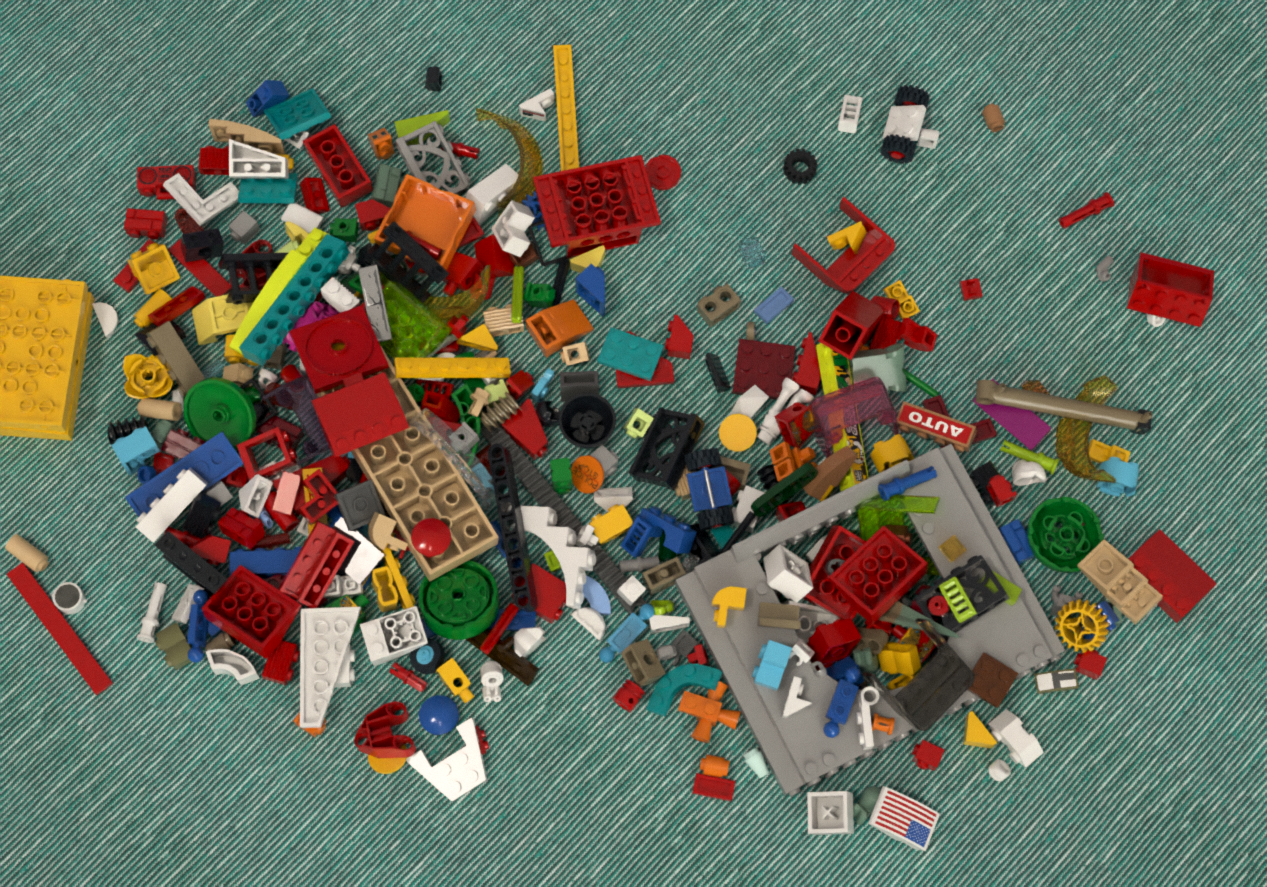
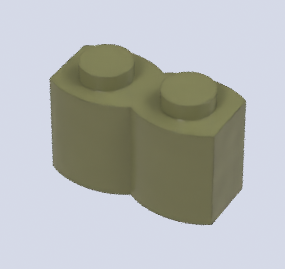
M177 622L155 634L157 637L155 643L160 651H165L167 656L164 659L169 668L173 666L175 670H178L191 662L188 658V651L191 649V646Z

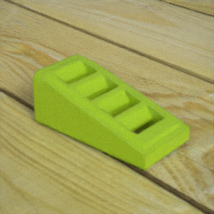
M953 577L939 585L943 596L959 623L977 614L957 577ZM958 593H961L957 597L951 599V597L955 596ZM962 600H965V602L955 607V604L961 602ZM967 606L969 607V609H967L966 611L960 614L958 613L960 610L966 608Z

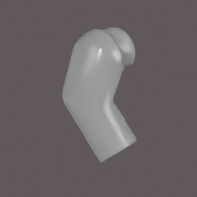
M1109 255L1096 266L1097 277L1102 282L1108 281L1111 278L1108 267L1114 260Z

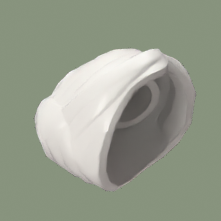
M1021 459L1014 463L1011 473L1014 485L1024 486L1047 481L1045 470L1037 462H1027Z

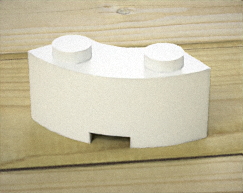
M228 649L206 651L211 669L216 675H232L241 686L260 679L253 665L243 655Z

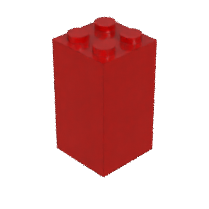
M852 291L834 309L818 342L852 360L870 340L886 309Z

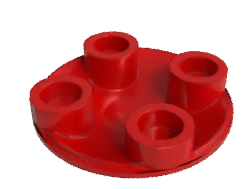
M427 518L415 525L412 530L411 541L419 553L432 558L446 551L451 542V533L448 526L441 520Z

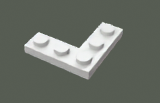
M179 173L163 184L165 189L199 226H202L238 201L239 190L232 182L226 184L204 200Z

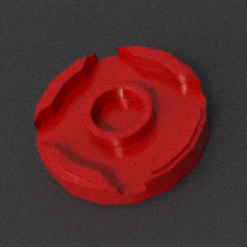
M663 154L651 158L646 164L645 168L651 187L662 191L669 190L680 181L681 167L675 158Z

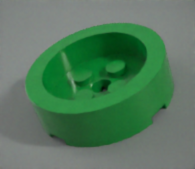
M468 560L430 582L425 576L419 588V605L425 623L434 633L447 639L463 640L481 634L491 626L499 612L500 598L495 579L487 568L474 561ZM455 593H463V598H453Z

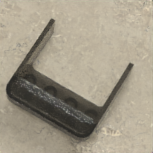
M917 618L915 622L937 646V654L895 697L873 673L864 672L862 675L878 690L882 698L898 715L915 729L926 731L973 684L974 673L927 619Z

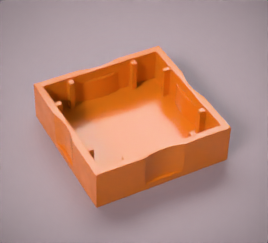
M406 174L390 211L385 215L374 237L375 243L380 246L387 238L383 230L392 222H396L403 230H409L413 235L443 249L440 258L436 261L447 270L476 212L475 203L452 192L440 190L428 182ZM392 242L387 251L397 255L401 249ZM406 255V259L413 261L408 255Z

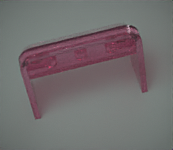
M872 377L820 396L811 403L816 442L826 458L831 456L830 445L836 444L841 440L843 436L842 429L877 417L880 424H888L894 435L899 434L895 409L885 384L879 377Z

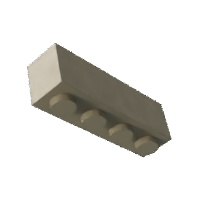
M167 321L146 333L148 336L146 340L151 348L155 347L160 363L167 366L169 370L167 373L172 381L175 380L179 386L177 389L181 396L186 397L187 392L199 381L205 379L170 321Z

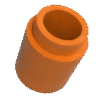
M706 754V758H701L700 770H703L704 775L722 778V776H727L730 760Z

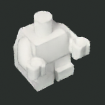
M351 245L348 247L350 253L347 259L337 269L340 274H350L352 270L359 272L358 269L361 268L360 265L356 264V248Z

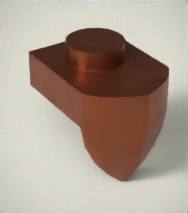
M531 241L528 249L524 251L521 257L509 253L511 262L518 267L522 266L525 268L539 259L534 244Z

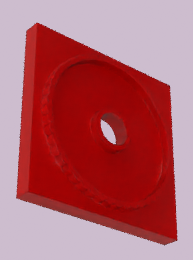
M362 305L289 331L315 394L342 385V379L361 372L364 377L389 368ZM336 343L345 344V347L340 351L332 349V346Z

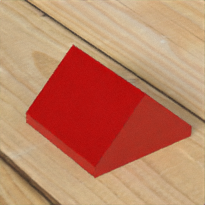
M492 234L475 243L476 259L483 265L484 270L493 272L496 277L513 276L514 264L509 258V253L502 250L495 235Z

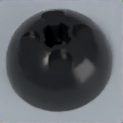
M582 393L573 396L563 405L559 414V427L563 436L569 443L579 448L590 449L604 444L613 434L616 425V416L611 404L605 398L592 393Z

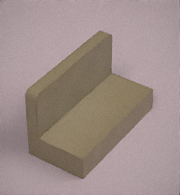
M760 602L758 626L799 630L801 621H799L800 607L798 605Z

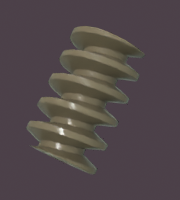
M505 392L506 399L498 397L499 404L495 401L492 402L494 408L486 406L487 413L482 410L480 411V419L490 432H492L491 426L499 427L497 421L504 424V417L511 419L510 412L516 415V408L522 410L513 396Z

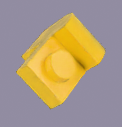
M730 586L716 593L712 601V607H719V610H715L714 622H717L718 628H725L727 609L744 610L747 588Z

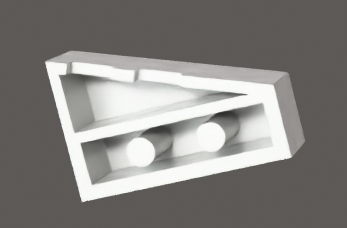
M229 139V177L241 179H289L288 159Z
M504 164L467 192L466 199L475 203L476 212L473 218L476 219L479 225L512 194H515L520 189L522 177L507 164Z

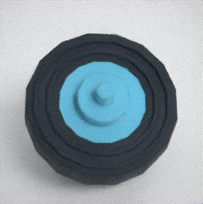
M427 639L428 644L411 651V665L422 674L436 672V669L442 666L444 662V648L434 639Z

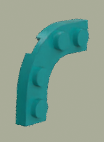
M686 664L674 668L658 682L646 709L651 713L666 717L677 692L690 685L715 691L722 672L719 669L700 664Z

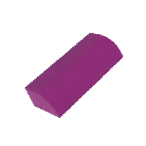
M976 397L973 400L977 406L1031 451L1051 430L1049 425L1030 410L999 404H979L975 401Z

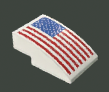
M883 786L868 824L916 850L926 851L940 814L906 795Z

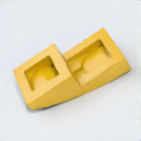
M1093 439L1089 443L1085 458L1101 464L1104 461H1108L1110 457H1118L1121 461L1128 463L1131 452L1116 445L1109 446Z

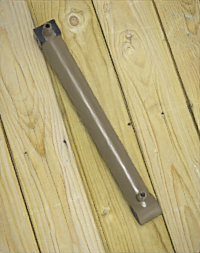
M991 380L977 381L975 401L979 404H999L1130 429L1131 433L1144 435L1151 429L1152 411L1143 409L1132 411L1007 387L1004 383L997 385Z

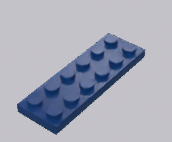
M221 431L125 496V499L139 517L143 512L147 514L152 509L150 504L157 497L161 499L165 495L163 490L170 483L174 485L178 481L176 476L183 469L187 471L191 467L208 482L201 491L203 492L243 465V461L224 432Z

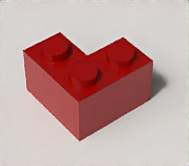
M320 469L316 470L302 482L313 496L310 501L299 509V512L310 526L338 506L334 496L338 492Z

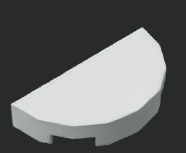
M93 303L92 305L106 338H108L117 328L119 323L118 314L107 303Z
M583 607L571 614L599 641L603 638L605 622L598 611L593 608Z

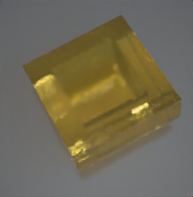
M955 535L938 547L950 563L966 551V548Z

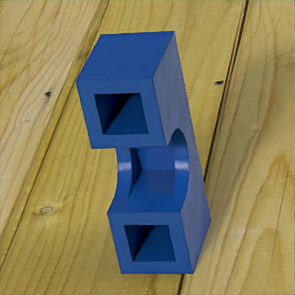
M658 507L642 508L640 516L653 526L650 537H661L664 530L666 538L663 546L677 554L690 553L697 532L691 529L689 524L676 521L675 516L662 513V509ZM640 523V526L644 530H646V528Z

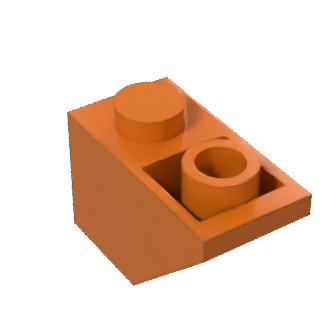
M385 128L367 134L377 160L388 159L395 154L391 135Z

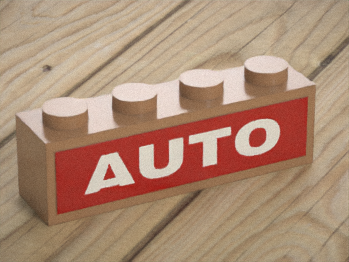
M903 401L895 421L896 426L899 427L898 430L904 433H916L917 437L927 440V438L933 439L936 444L941 446L952 444L954 450L961 453L963 451L969 452L977 432L976 426Z

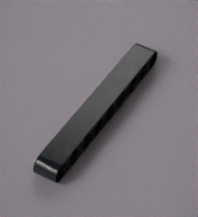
M497 443L489 447L488 458L513 599L519 609L525 612H532L536 609L538 601L512 457L508 449ZM502 451L501 456L497 458V454ZM505 469V473L500 476L501 471ZM508 487V492L503 494L504 489ZM512 505L511 510L507 512V508ZM515 523L514 529L510 531L511 525ZM518 542V547L513 550L514 544ZM522 560L521 566L517 568V563ZM525 579V584L520 587V582ZM528 598V603L523 606L524 600Z

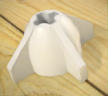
M541 627L521 628L513 637L515 653L519 657L523 656L526 659L539 644L546 640L543 637L545 631Z

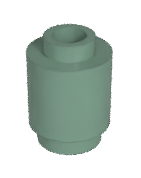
M164 419L157 423L151 434L159 449L162 448L170 430L175 429V425Z

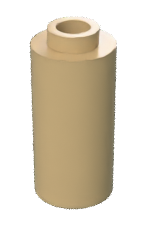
M145 398L137 405L139 414L147 418L178 421L182 414V406L179 402Z
M19 534L12 536L5 546V550L35 572L45 570L49 564L48 556Z

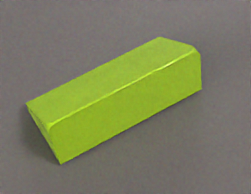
M993 571L1010 597L1005 602L1013 606L1022 589ZM984 573L983 577L981 578L979 584L984 580V578H985V573ZM990 578L985 587L995 593L999 590Z

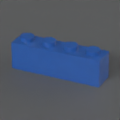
M278 547L268 551L265 548H257L255 551L236 549L235 552H230L229 575L231 576L239 565H242L261 579L279 574L287 575L302 547H295L294 550Z

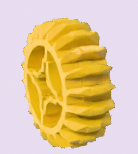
M1078 599L1076 603L1072 600L1069 602V605L1065 604L1062 607L1063 610L1058 611L1059 616L1055 618V622L1058 624L1055 626V629L1060 630L1057 636L1063 637L1061 643H1069L1067 648L1074 646L1075 652L1081 648L1084 653L1088 649L1093 651L1095 647L1099 648L1101 642L1106 640L1105 635L1109 633L1106 627L1109 626V622L1104 621L1107 615L1100 614L1103 611L1102 608L1098 610L1095 608L1096 603L1090 606L1089 600H1086L1084 603L1081 599ZM1081 612L1078 618H1068L1071 613ZM1080 622L1083 624L1082 627H1085L1083 630L1080 627L1081 625H1079ZM1085 634H1095L1091 639H1083Z

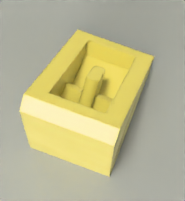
M604 245L570 259L571 270L582 273L590 264L595 267H601L605 257Z

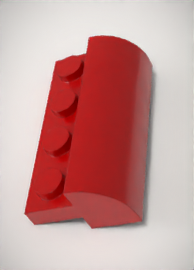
M317 520L281 583L279 591L297 599L298 602L310 608H317L355 541L340 530Z

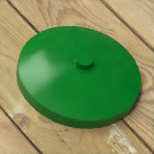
M219 377L206 378L195 384L186 394L183 404L184 419L194 437L196 436L207 442L223 431L237 450L238 444L251 439L256 427L254 406L248 395L235 383Z

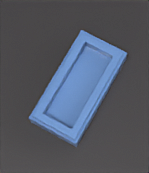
M781 286L755 308L754 313L767 325L793 303L794 298Z

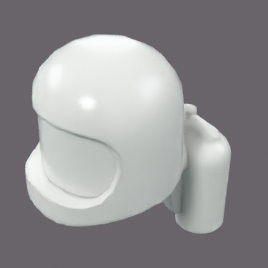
M487 661L480 668L481 682L484 685L482 688L483 699L485 702H490L492 699L495 702L501 701L499 685L503 682V670L498 662Z

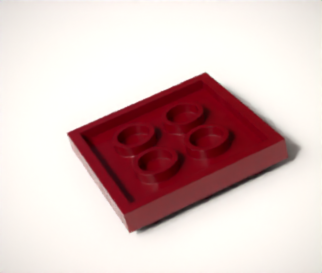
M739 339L732 394L743 395L752 386L756 385L769 396L768 399L777 400L782 391L783 380L785 378L792 379L795 346Z

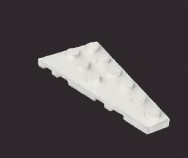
M361 607L301 609L300 728H320L322 726Z

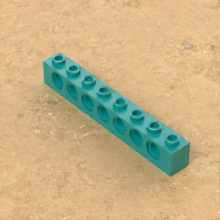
M329 234L325 235L239 348L244 358L261 366L271 358L272 353L281 345L288 332L293 329L298 319L304 315L308 306L314 302L321 288L336 273L341 263L347 259L350 252L345 241Z

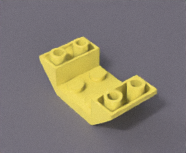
M227 294L206 299L192 309L198 345L217 342L218 335L236 332L253 302L239 305L226 303V298L229 295Z

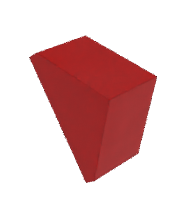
M802 501L779 505L776 517L781 522L805 510L806 507Z

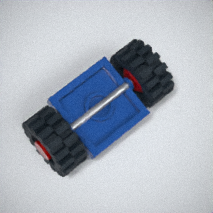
M711 448L686 454L684 457L688 472H693L686 474L694 513L705 511L697 514L700 530L715 529L735 523L732 508L724 507L733 504L725 466L714 468L722 464L719 449Z

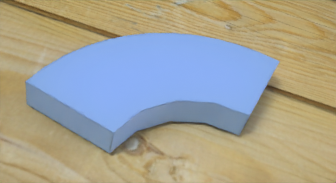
M586 575L583 594L590 608L595 609L601 615H611V606L607 593L597 581Z

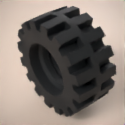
M796 149V152L792 150L784 161V175L787 176L789 181L792 180L794 184L795 182H798V185H801V182L806 184L808 180L811 181L815 176L817 160H815L814 154L811 156L810 151L805 152L806 149H802V151ZM800 161L804 162L808 169L799 172L792 165Z

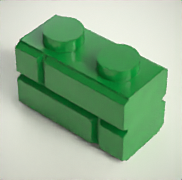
M568 458L551 460L550 469L553 490L559 495L568 494L569 491L573 490L570 461Z

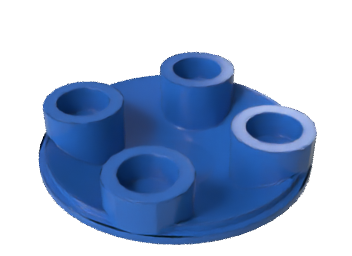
M436 695L428 698L422 704L419 710V720L427 732L433 735H442L450 732L456 726L459 720V711L453 700L446 696Z

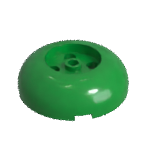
M1071 497L1054 498L1044 501L1034 510L1027 525V540L1033 555L1045 567L1061 573L1081 571L1077 565L1104 540V534H1102L1099 524L1101 522L1094 511L1085 503ZM1060 522L1062 524V527L1057 528L1055 526V523ZM1047 536H1050L1053 541H1049ZM1063 547L1068 548L1069 553H1067L1066 550H1065V548H1063Z

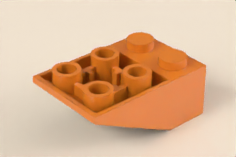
M574 299L544 309L525 320L526 329L546 358L594 330Z

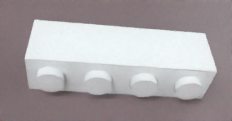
M191 467L187 471L183 469L176 476L178 481L174 485L170 483L163 490L165 495L161 499L157 497L150 504L152 509L147 514L143 512L137 518L138 524L136 528L152 542L166 530L208 484Z

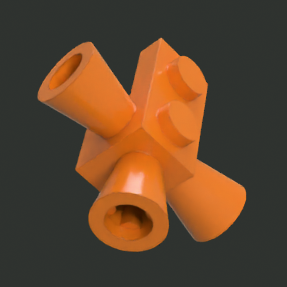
M719 681L715 691L708 689L707 698L684 690L678 711L697 717L696 720L699 722L691 735L693 739L710 743L711 727L716 726L717 721L735 730L741 711L721 709L722 703H720V700L728 688L726 684Z

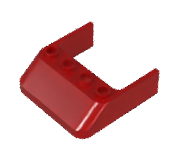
M843 197L839 209L855 223L861 221L867 231L857 254L854 253L850 246L827 270L796 243L793 245L792 255L825 285L849 294L855 291L894 252L895 242Z

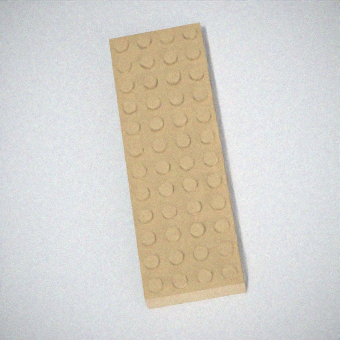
M381 347L389 368L364 376L363 378L367 379L385 372L400 403L409 428L352 450L351 453L368 480L372 479L380 501L391 519L397 521L395 526L404 541L408 543L407 546L430 582L496 546L499 537L401 378H395V368ZM343 384L328 389L326 391L317 393L316 395L319 398L336 390L342 389ZM427 518L441 520L448 526L451 533V542L446 551L432 558L419 553L411 541V534L415 525Z

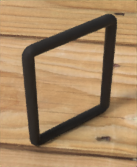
M544 220L529 225L528 230L542 266L560 262L561 259H569L567 256L544 262L532 227L544 224Z
M250 379L240 388L244 389L253 383L273 411L256 424V430L275 416L277 410L254 379Z

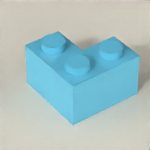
M146 426L135 429L132 434L117 439L111 445L129 476L138 472L141 466L146 465L143 460L160 452Z
M771 640L768 641L767 645L763 644L758 658L762 659L760 666L755 665L752 677L755 678L754 683L777 691L792 647Z

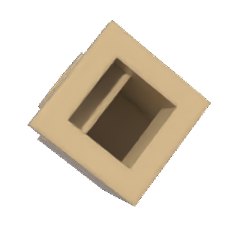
M586 342L562 347L563 351L560 352L562 362H566L567 366L590 361ZM573 351L578 352L579 355L577 358L572 357Z

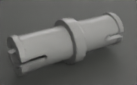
M639 556L636 559L619 560L621 573L629 571L642 572V570L652 569L660 565L658 556L647 558Z

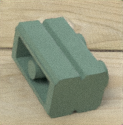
M380 164L376 172L371 199L391 208L398 192V187L401 186L404 179L401 176L402 170Z

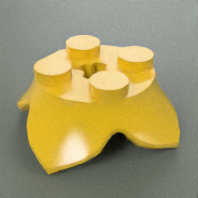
M142 354L125 356L123 370L127 377V382L124 385L127 396L135 399H155L167 394L171 390L173 381L167 373L169 370L165 364L162 365L157 355L155 357L152 354L150 357H145ZM147 376L153 377L151 380L146 379Z

